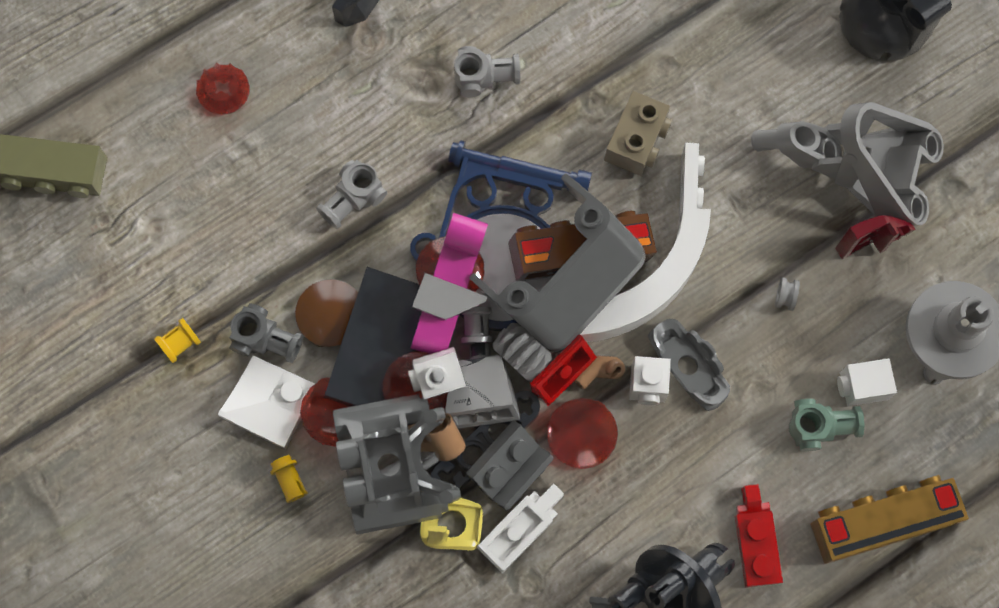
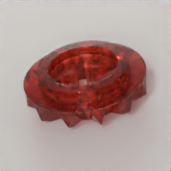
M215 63L214 67L208 70L204 69L200 79L196 80V95L200 104L214 114L233 113L240 109L249 97L250 85L242 69L234 67L231 63L228 65ZM216 80L222 84L229 82L227 86L231 96L223 91L215 93L217 88L214 81Z

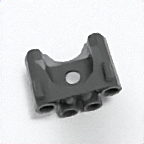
M419 394L333 410L334 423L339 440L336 442L341 471L346 470L347 478H343L347 505L351 507L357 535L443 518L442 513L449 512L448 504L460 500L459 488L456 485L432 478L426 472L421 461L420 450L422 441L426 435L445 420L444 408L440 407L429 410L428 400L420 399ZM415 424L410 430L408 429V425ZM384 454H394L400 461L399 471L392 476H386L379 471L378 461Z

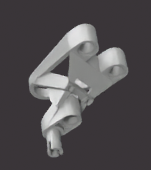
M874 102L850 105L845 110L841 123L828 124L826 127L804 121L783 123L778 129L755 130L751 136L752 147L754 150L757 149V152L779 149L800 167L812 168L816 172L835 179L834 183L847 188L876 217L881 215L891 216L912 223L913 226L923 225L927 221L929 202L927 196L915 186L919 164L938 162L943 155L944 149L940 132L929 122ZM874 120L890 127L867 134ZM840 144L843 145L845 149L843 157H841Z

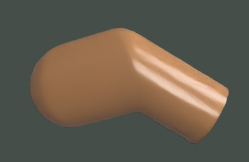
M597 355L592 364L574 382L581 389L585 390L596 378H621L625 373V365L618 357Z

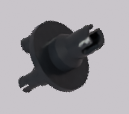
M720 543L707 545L692 558L675 547L654 545L639 556L636 562L635 574L628 579L625 587L608 598L610 603L608 606L609 608H634L643 602L648 608H722L715 586L732 572L735 560L730 559L722 566L717 563V559L728 550L727 547Z

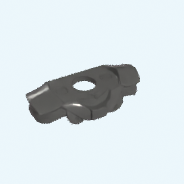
M671 318L659 323L649 332L648 338L659 358L671 359V373L692 399L707 411L718 408L727 399L730 385L721 373L724 367L717 358L715 349L708 341L702 339L694 330L687 332L678 320ZM682 357L693 359L697 365L696 373L692 375L682 373L678 367L679 359Z

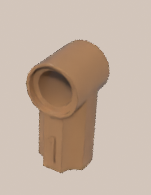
M445 413V420L426 435L421 444L420 452H434L436 458L441 461H449L458 457L466 446L449 413ZM415 424L408 425V429L410 430Z

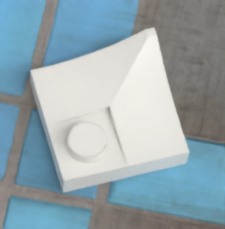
M252 356L239 382L220 409L218 415L230 423L286 450L317 389V385L256 356Z

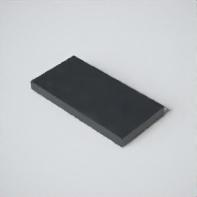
M367 266L323 398L350 407L399 398L413 350L410 348L422 311L412 308L420 284Z

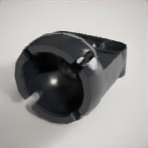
M842 0L840 5L841 13L839 15L841 30L851 47L863 56L879 60L883 53L887 52V61L901 60L921 49L932 35L941 18L951 10L952 3L951 0Z

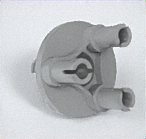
M962 281L938 283L926 289L914 301L908 311L906 320L907 341L915 357L925 367L923 369V376L927 382L930 383L935 379L933 384H939L948 379L973 378L983 374L998 362L999 304L989 293L980 287ZM967 319L970 323L967 327H964L961 324V320Z

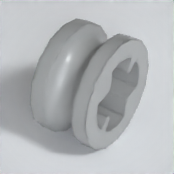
M782 277L780 279L775 300L776 308H781V306L785 305L788 307V310H794L799 294V280L789 283L787 278Z

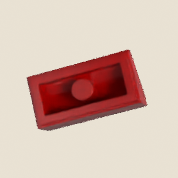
M579 334L530 383L532 393L548 407L597 358L583 336Z

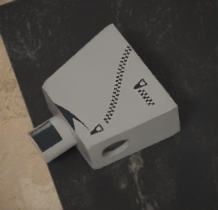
M486 343L472 344L469 347L470 359L459 361L466 386L448 392L445 412L452 416L458 429L520 420L510 375L502 356H491L490 346Z

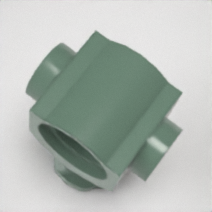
M815 399L794 401L795 409L792 411L789 432L795 440L796 446L800 447V451L822 449L821 442L833 441L835 435L854 434L857 438L863 437L865 423L860 406H853L852 410L832 411L830 406H823L820 403L816 404ZM801 418H809L814 422V433H808L802 429L800 425Z

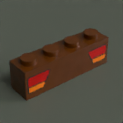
M625 211L615 215L642 244L646 254L645 262H648L657 253L648 213L636 215L635 211ZM569 220L552 223L550 228L537 229L536 225H529L517 229V232L514 233L508 242L516 281L553 277L587 238Z

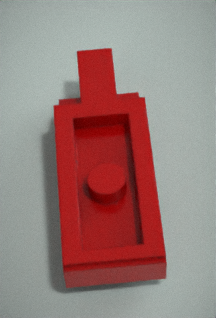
M759 484L746 485L741 488L743 505L736 506L737 515H735L745 588L782 584L783 577L769 502L762 503Z

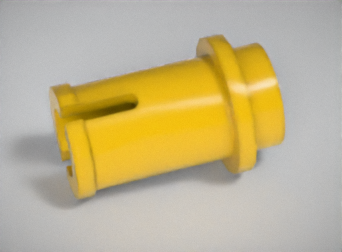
M290 455L283 456L270 463L272 467L270 474L276 476L287 503L299 500L308 494L296 470L295 465H297V461L292 460Z

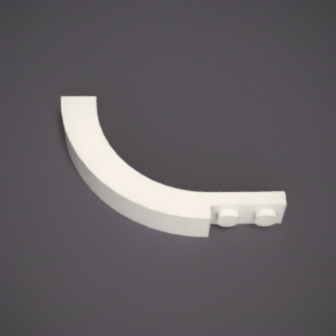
M685 143L681 154L679 225L673 248L661 266L650 277L632 289L616 295L580 334L586 342L616 337L648 322L676 298L689 280L705 245L711 209H700L703 206L704 189L698 188V176H703L705 158L699 155V143Z

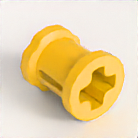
M183 318L178 320L179 325L167 334L154 338L172 363L177 361V356L193 344L199 345L201 343Z

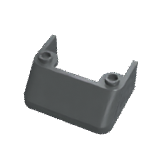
M567 173L561 179L571 194L582 203L575 213V226L587 240L538 292L529 283L516 281L509 284L498 295L475 273L469 277L512 319L530 333L543 347L552 352L563 351L581 334L643 266L646 258L645 250L639 240L605 205Z

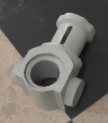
M474 46L459 48L458 56L454 63V77L461 96H479L485 88H491L493 82L513 81L515 84H520L519 54H513L512 58L492 59L490 54H484ZM467 68H473L477 73L468 76L464 75L462 71Z
M358 160L347 162L339 172L342 180L336 185L337 192L324 205L319 204L316 207L319 214L333 228L338 229L341 227L340 222L353 209L360 211L363 207H370L371 205L375 207L386 197L387 191L382 187V182L378 179L375 169L369 164L361 163ZM363 178L372 181L366 188L355 186V183Z

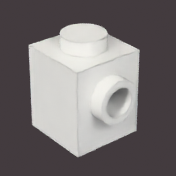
M454 347L413 359L414 370L408 371L414 392L421 390L424 399L466 386Z
M635 356L631 365L629 400H638V403L643 405H658L660 402H665L669 394L671 359Z
M889 358L849 364L840 372L841 376H838L837 379L840 396L846 398L847 406L886 401L897 393Z

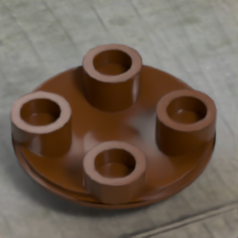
M335 279L321 280L309 286L298 299L295 310L296 322L301 333L318 347L341 345L358 294L357 290L348 283Z

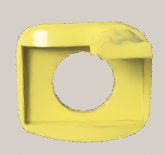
M464 498L448 504L449 511L460 513L466 521L464 532L457 537H448L450 530H447V526H438L439 519L421 522L420 536L426 546L435 549L475 550L481 540L483 509L480 504Z

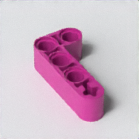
M453 213L433 276L467 289L469 277L472 274L488 224ZM422 312L410 349L426 354L448 349L458 315L443 320Z

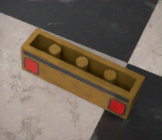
M940 475L919 481L921 487L908 491L906 485L886 491L887 498L874 501L873 495L853 501L854 508L840 511L839 506H834L819 511L820 518L810 524L824 564L968 520L969 517L954 477L942 481Z

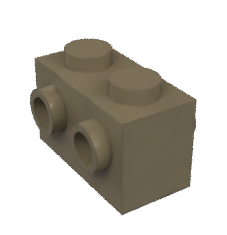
M633 91L606 149L604 161L639 176H642L646 166L652 168L660 150L655 147L659 137L666 138L673 121L667 118L671 106Z

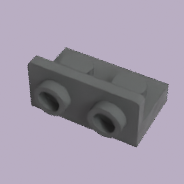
M513 420L471 466L466 475L490 500L503 509L509 510L536 478L545 471L554 457L550 452L541 448L527 431Z

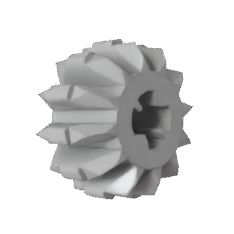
M511 323L506 329L504 328L493 342L494 350L527 381H533L553 361L551 353L518 323Z

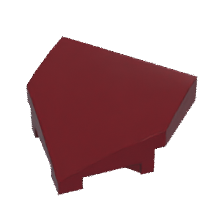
M881 215L851 226L835 249L842 259L874 243L879 253H882L892 242L909 235L916 229L912 223L895 217Z

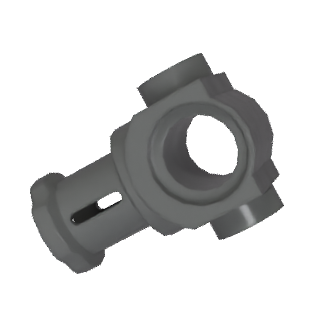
M249 303L248 307L243 306L242 311L237 313L231 321L232 333L229 338L232 343L229 349L247 357L250 352L265 354L267 351H271L286 357L287 362L293 363L302 346L303 334L297 332L294 335L277 328V322L266 318L268 311L263 307ZM253 323L257 325V330L253 335L245 337L240 334L241 329L246 324Z

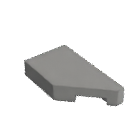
M425 273L412 308L447 320L485 303L487 296Z

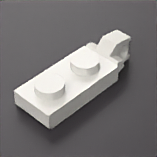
M553 484L541 497L535 491L530 496L527 495L477 546V549L503 574L553 522L558 513L552 508L564 496V493Z

